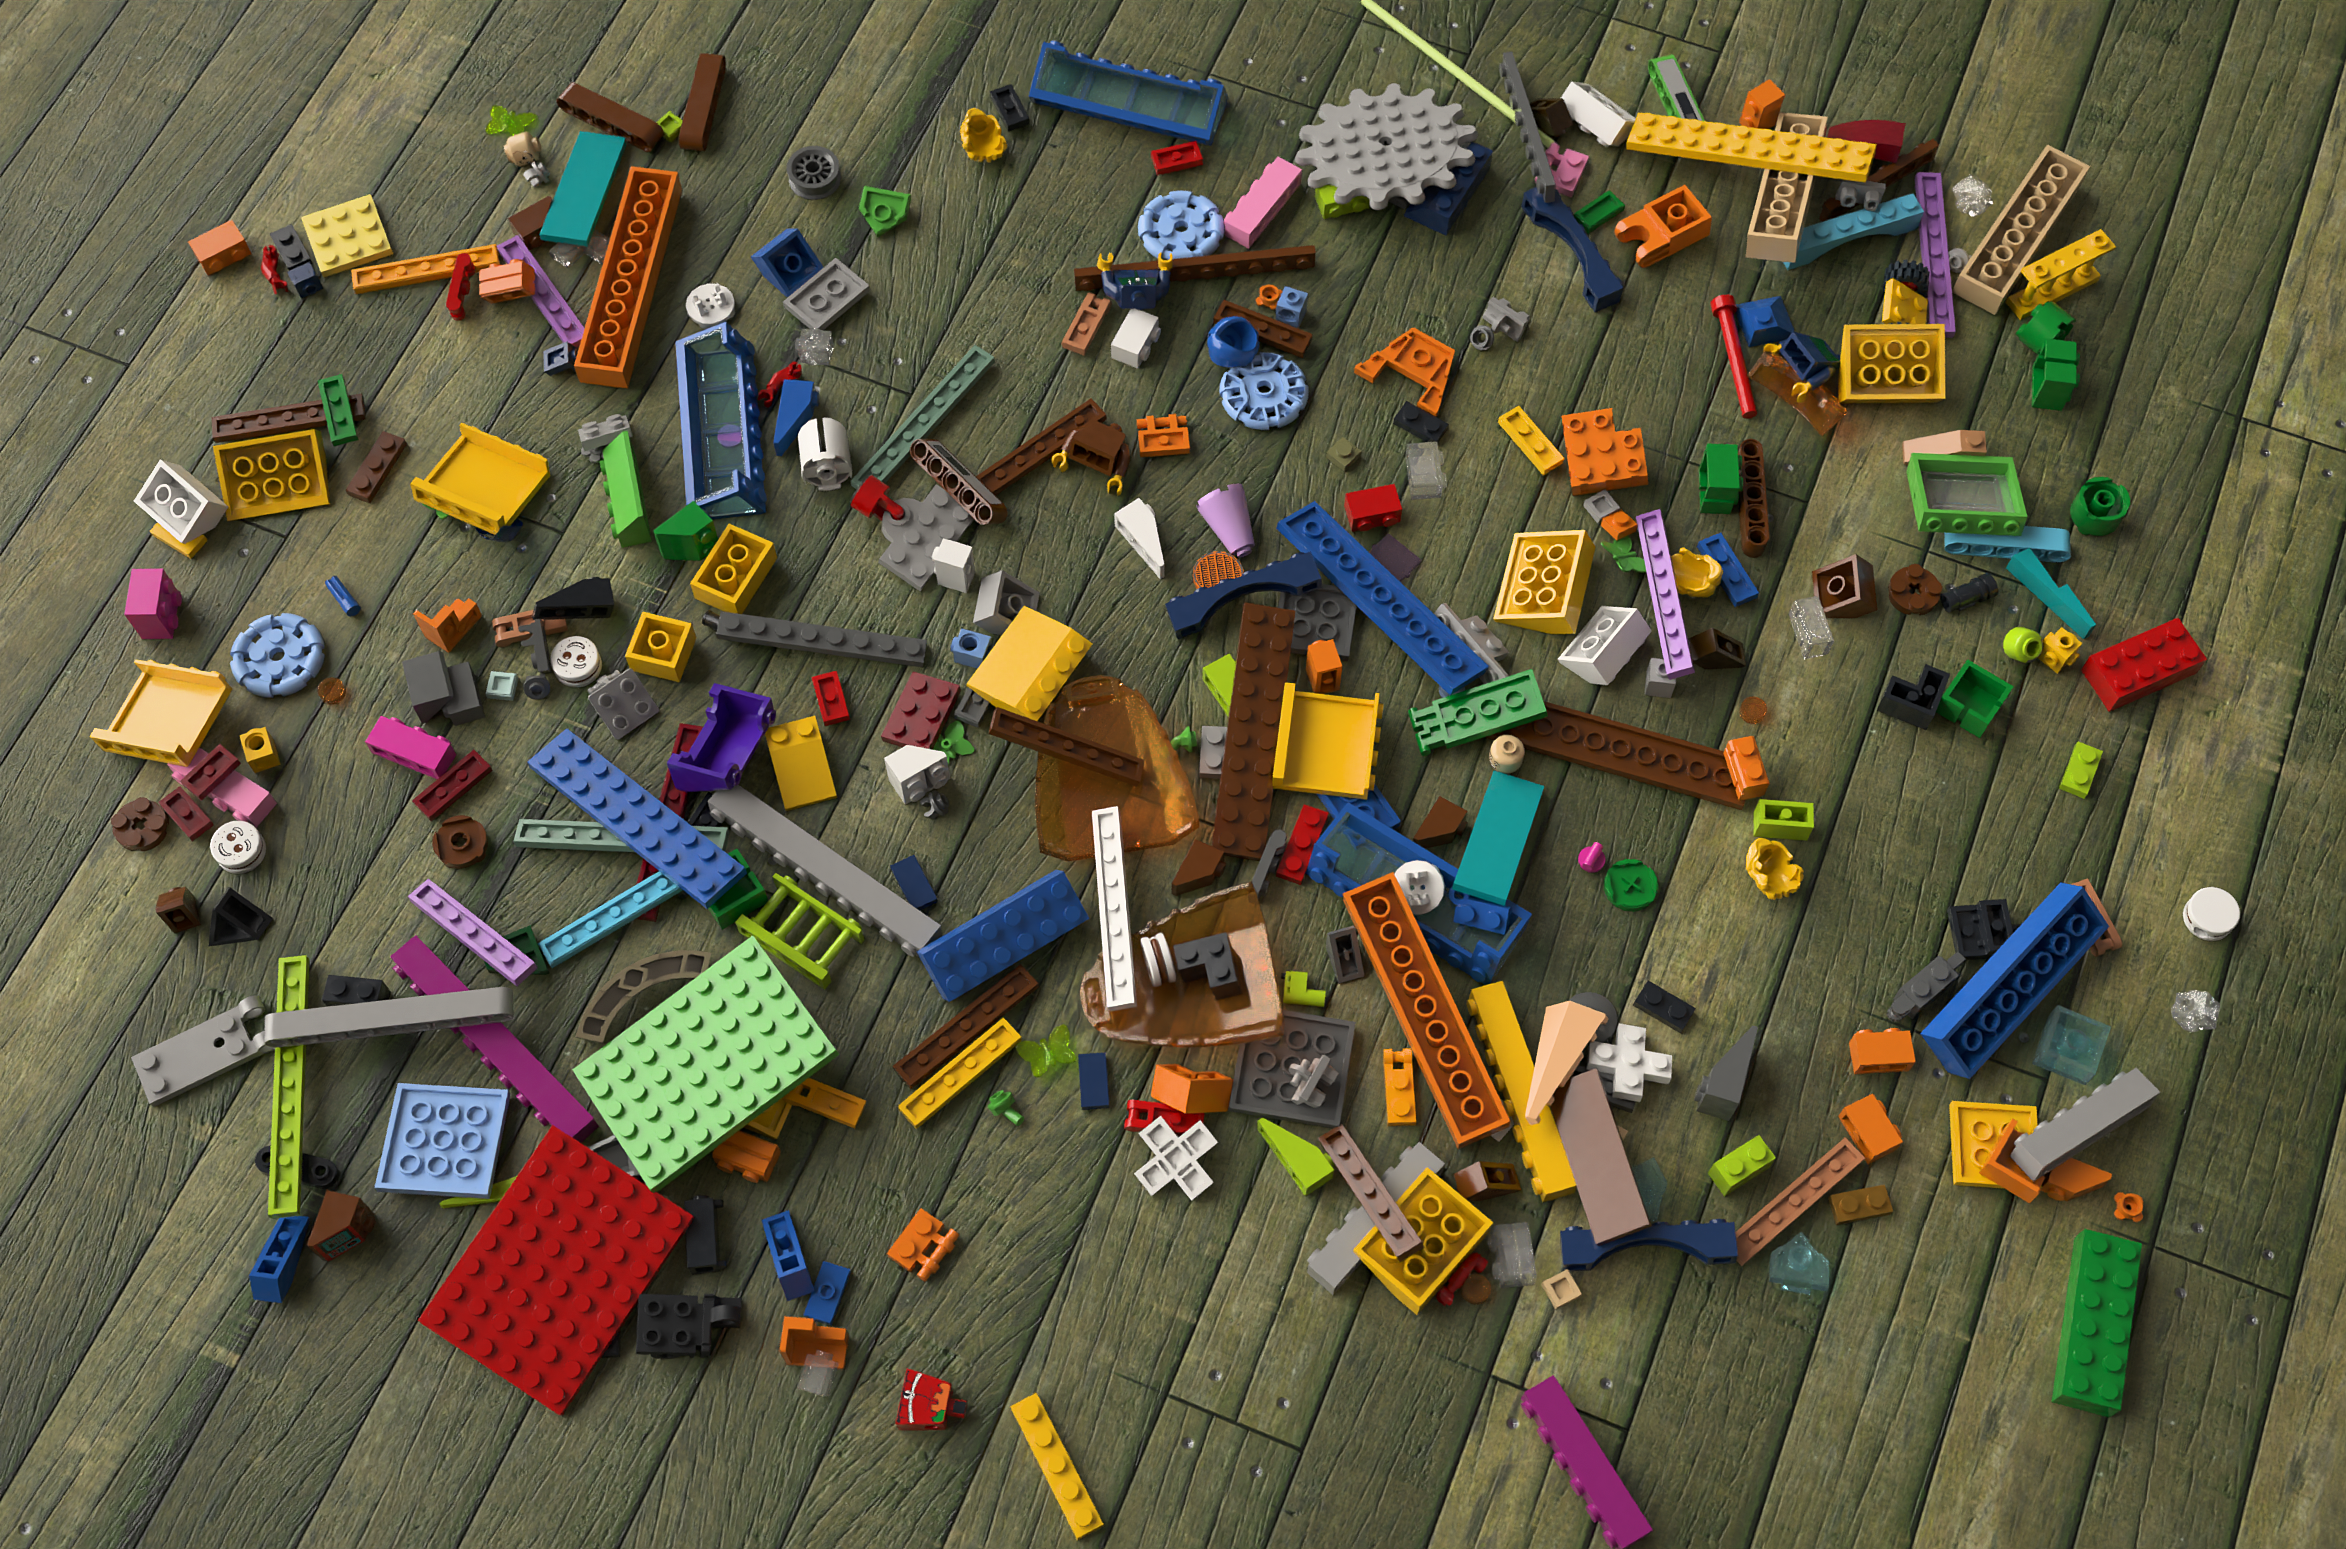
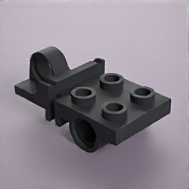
M639 1294L636 1354L650 1355L657 1359H674L680 1357V1355H689L690 1358H694L696 1350H700V1358L710 1356L712 1327L740 1328L741 1298L704 1294L702 1303H698L697 1295Z

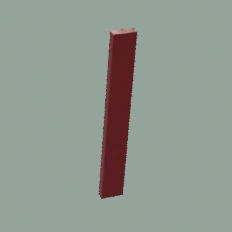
M680 723L672 753L680 754L681 751L688 753L703 726ZM668 768L659 801L683 819L690 792L680 791L675 788ZM644 858L636 885L659 872ZM661 904L636 919L656 922Z

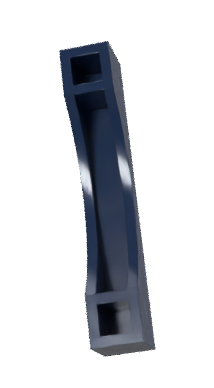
M1537 187L1524 192L1522 208L1532 223L1559 236L1576 254L1584 276L1582 295L1592 310L1596 313L1620 302L1623 291L1622 281L1620 278L1615 277L1608 261L1601 257L1596 244L1590 241L1584 227L1578 224L1574 218L1571 208L1566 207L1562 201L1559 191L1555 189V200L1549 203L1544 202L1542 194H1538Z
M1311 551L1307 553L1299 552L1292 555L1288 560L1271 562L1266 568L1257 571L1255 569L1248 570L1241 577L1223 579L1218 585L1210 588L1201 587L1188 596H1176L1168 603H1165L1178 640L1202 631L1208 620L1220 608L1243 595L1263 591H1277L1300 596L1322 588V579Z
M1713 1219L1706 1224H1698L1695 1220L1683 1221L1680 1225H1669L1668 1222L1652 1223L1651 1227L1600 1246L1595 1243L1591 1229L1583 1230L1580 1226H1570L1565 1228V1231H1560L1562 1271L1567 1269L1569 1272L1591 1271L1601 1261L1617 1252L1645 1245L1678 1249L1696 1257L1706 1265L1734 1264L1738 1257L1734 1222H1727L1726 1219Z

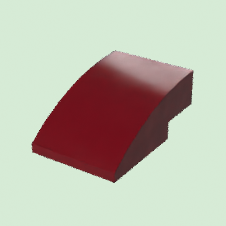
M1888 120L1851 121L1829 127L1827 138L1876 144L1874 158L1897 163L1902 148L1906 123Z

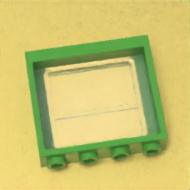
M1911 453L1906 473L1918 531L2008 536L2022 535L2027 520V513L2013 457Z

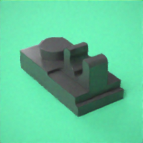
M536 619L535 622L529 625L520 626L518 628L520 633L529 632L533 634L527 641H521L523 647L534 646L535 653L531 654L533 668H538L539 673H552L544 622L541 619Z

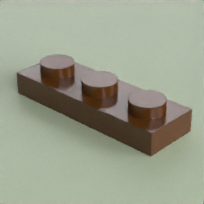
M382 431L346 488L348 496L371 503L406 447L407 443L404 438Z

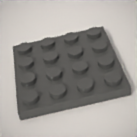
M1247 1004L1229 1111L1332 1129L1339 1127L1355 1022ZM1323 1054L1329 1057L1330 1061L1328 1064L1338 1072V1075L1330 1086H1326L1320 1081L1316 1084L1315 1087L1326 1094L1322 1104L1314 1108L1304 1102L1299 1105L1292 1102L1291 1099L1299 1085L1296 1087L1290 1083L1294 1077L1288 1070L1291 1064L1300 1065L1303 1059L1310 1061L1311 1065L1315 1058L1320 1059Z

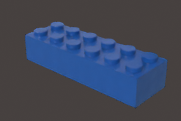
M1054 870L918 950L917 954L941 997L950 1002L1090 918L1064 871Z

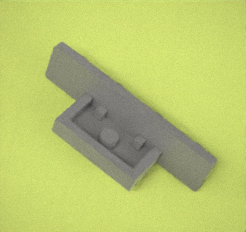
M1447 603L1441 604L1434 615L1489 666L1485 674L1479 677L1481 681L1487 684L1508 677L1509 675L1497 661L1505 659L1509 651L1503 646L1501 640L1490 631L1486 623L1477 615L1460 620Z

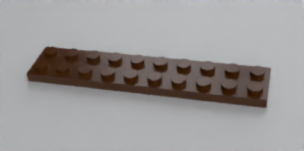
M1246 602L1243 605L1211 843L1212 847L1223 851L1224 856L1260 861L1266 848L1273 794V772L1284 687L1288 676L1295 610Z
M1543 701L1548 717L1486 736L1487 739L1496 740L1503 735H1512L1517 737L1523 743L1524 748L1529 751L1742 810L1745 804V800L1738 799L1737 787H1734L1723 754L1724 751Z

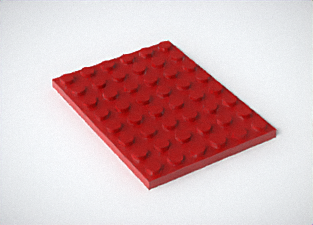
M552 1125L420 1316L418 1322L553 1412L563 1416L639 1302V1294L645 1293L695 1217L659 1193H653L648 1186Z

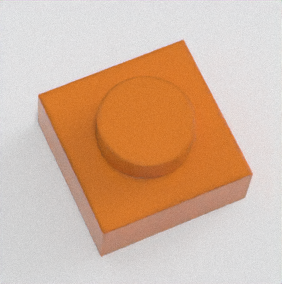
M1622 509L1603 517L1601 521V526L1616 540L1636 532L1638 526Z

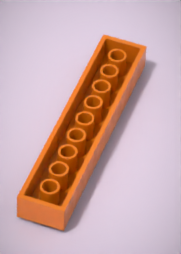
M630 167L574 364L580 383L628 389L682 193L678 172Z
M1394 872L1343 893L1344 904L1457 1148H1463L1508 1128L1510 1119Z

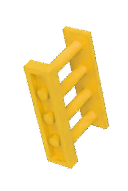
M2100 229L2022 268L2021 272L2029 283L2025 289L2009 296L2006 304L2022 320L2030 316L2035 307L2040 303L2042 305L2047 301L2056 303L2098 282L2101 275L2094 268L2093 264L2097 258L2115 250L2116 246Z

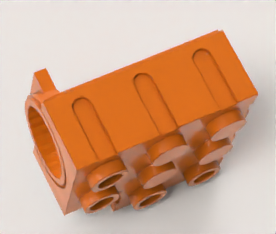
M1612 408L1561 416L1573 496L1601 492L1605 489L1609 491L1648 485L1641 428L1615 432Z

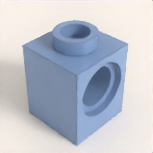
M1285 286L1276 305V320L1299 329L1307 311L1308 293Z
M962 628L959 636L954 637L951 644V652L954 654L955 663L977 669L992 650L991 636ZM968 647H975L972 651L965 650Z

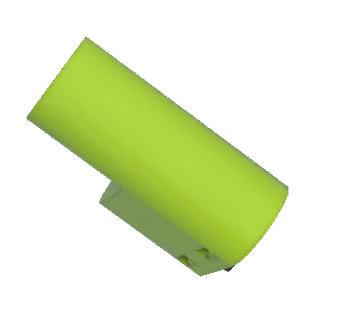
M1286 971V973H1281V979H1285L1284 1004L1324 1007L1325 991L1306 989L1308 972Z

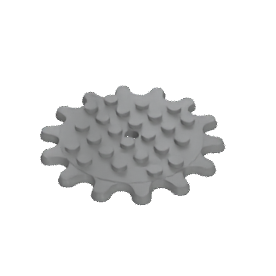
M1394 83L1388 85L1385 93L1380 96H1368L1363 90L1354 89L1349 97L1350 104L1343 107L1323 104L1318 115L1325 122L1320 125H1305L1299 133L1302 141L1310 142L1313 145L1299 150L1295 157L1296 164L1300 166L1311 165L1317 168L1314 172L1310 173L1307 184L1311 188L1334 185L1337 187L1334 194L1336 203L1346 204L1356 196H1366L1370 200L1369 203L1372 209L1381 210L1387 206L1389 199L1394 196H1402L1409 203L1416 205L1425 200L1423 190L1427 186L1436 185L1444 189L1453 188L1456 185V178L1449 170L1455 166H1471L1474 164L1475 156L1472 151L1463 149L1460 146L1466 142L1476 140L1478 132L1472 125L1463 126L1455 124L1457 120L1464 116V110L1460 104L1455 103L1439 107L1434 105L1437 102V95L1433 89H1425L1416 96H1405L1401 87ZM1384 141H1386L1387 144H1390V145L1383 146V145H1384Z

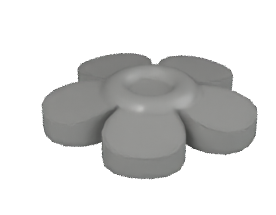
M607 445L584 451L582 448L581 453L584 457H589L590 462L599 463L600 458L604 459L602 450Z

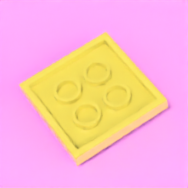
M371 194L301 217L323 277L393 254Z

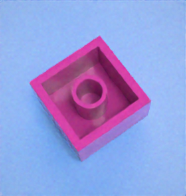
M132 569L124 615L141 639H173L174 629L178 627L177 609L182 603L181 592L176 589L172 579L168 577L164 569Z

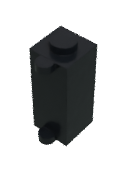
M706 1195L694 1196L692 1200L684 1201L685 1211L695 1217L686 1230L688 1269L692 1275L721 1272V1269L727 1268V1261L720 1260L717 1208L724 1207V1201L720 1199L714 1200Z

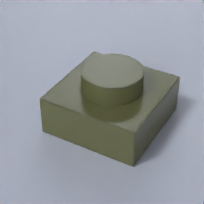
M1342 437L1326 452V458L1345 472L1361 457L1362 451Z

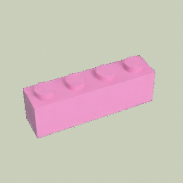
M1277 157L1272 164L1269 163L1262 177L1253 182L1249 193L1240 198L1236 209L1233 212H1229L1225 217V236L1249 249L1301 185L1302 169L1280 157Z
M199 748L188 767L168 763L167 765L173 772L172 778L182 785L180 781L209 753ZM235 770L207 795L213 800L212 803L223 812L228 809L233 813L232 816L237 821H246L256 828L277 804L268 791Z

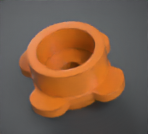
M1274 285L1262 286L1260 288V295L1256 298V304L1275 310L1282 291Z
M2122 1192L2114 1196L2116 1202L2114 1215L2117 1219H2132L2134 1222H2139L2143 1219V1214L2141 1213L2143 1210V1199L2141 1196L2131 1193L2124 1194ZM2126 1205H2129L2131 1209H2127Z

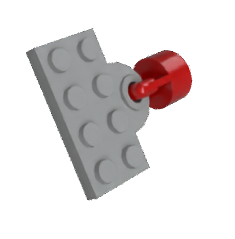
M873 475L867 476L854 492L850 500L851 507L869 519L874 515L882 521V532L891 544L880 557L878 563L921 591L934 574L935 563L932 561V555L935 547H940L943 538L958 542L974 521V518L937 484L923 502L912 498H902L893 501L887 497L890 491L888 485Z

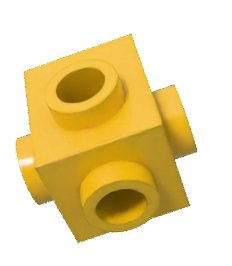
M2061 627L2055 634L2050 632L2043 639L2044 647L2038 659L2058 674L2066 665L2070 667L2078 659L2080 654L2077 651L2081 647L2082 642L2073 633Z

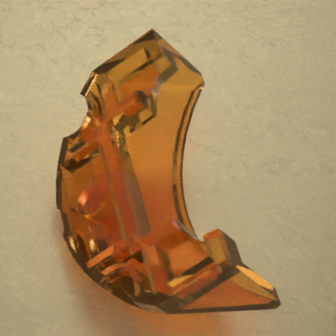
M1773 351L1763 352L1747 374L1749 378L1768 388L1794 407L1812 424L1821 436L1826 434L1848 412L1838 402L1839 399L1823 384L1815 390L1810 389L1807 392L1806 400L1798 403L1797 398L1800 393L1791 396L1793 387L1796 383L1806 384V381H1802L1790 364Z

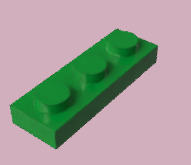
M340 374L317 380L333 446L359 440L343 375Z

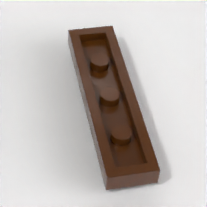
M1223 300L1213 321L1214 324H1217L1225 317H1243L1258 331V341L1303 358L1313 338L1311 333L1227 300Z

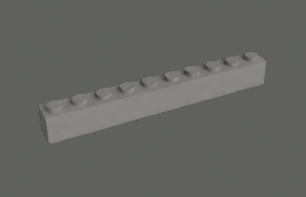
M734 786L731 790L716 791L708 800L711 811L710 815L720 823L724 821L728 823L732 831L739 837H748L759 851H768L779 865L783 867L788 865L795 870L794 873L799 879L804 882L809 880L815 884V888L826 897L832 896L837 900V904L847 912L852 910L858 914V918L862 923L869 927L873 925L880 930L879 933L890 942L893 940L902 945L901 949L908 955L919 957L917 954L918 950L941 937V925L741 786Z

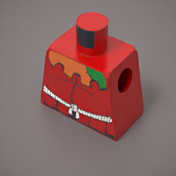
M907 1369L896 1426L898 1430L902 1431L945 1430L948 1416L965 1418L967 1400L952 1398L953 1387L951 1383L912 1369Z

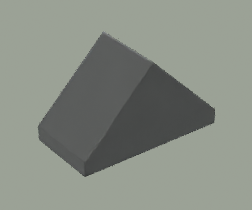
M1350 926L1328 932L1326 950L1337 982L1342 983L1364 977L1355 927Z

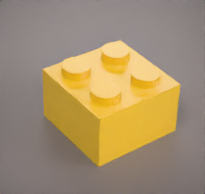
M642 612L625 655L629 668L635 672L680 682L696 641L692 623Z

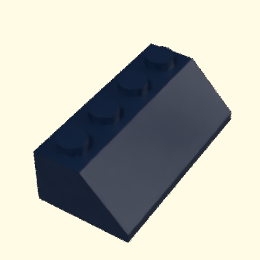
M1473 141L1466 142L1460 147L1472 151L1475 156L1474 164L1471 166H1455L1449 170L1456 178V185L1450 189H1444L1436 185L1427 186L1423 190L1425 200L1420 204H1410L1404 213L1405 217L1445 236L1448 234L1490 170L1493 151Z

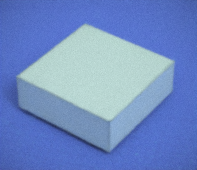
M491 671L486 690L487 698L513 701L518 682L517 674Z

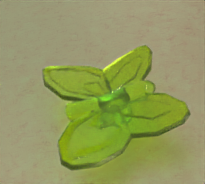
M494 105L490 109L492 120L487 124L485 131L487 134H495L500 131L507 133L509 131L510 136L523 133L524 126L531 124L537 118V115L533 113H519L515 116V111L512 110L508 114V110L502 106Z
M1065 1024L1054 1028L1049 1035V1043H1047L1045 1038L1040 1039L1041 1046L1035 1041L1024 1040L1017 1043L1015 1047L1018 1054L1025 1061L1031 1062V1070L1036 1078L1041 1077L1048 1070L1049 1064L1053 1067L1056 1066V1061L1062 1064L1076 1061L1075 1054L1067 1047L1070 1041V1033Z

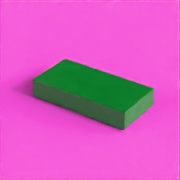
M1609 190L1573 215L1578 224H1581L1589 234L1624 211L1625 204Z

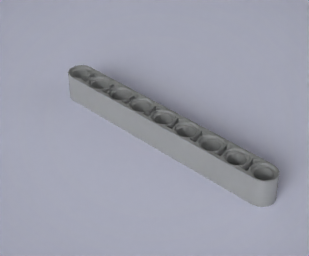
M496 987L271 1013L265 1016L264 1043L266 1046L277 1048L510 1021L514 1018L513 990L507 987Z

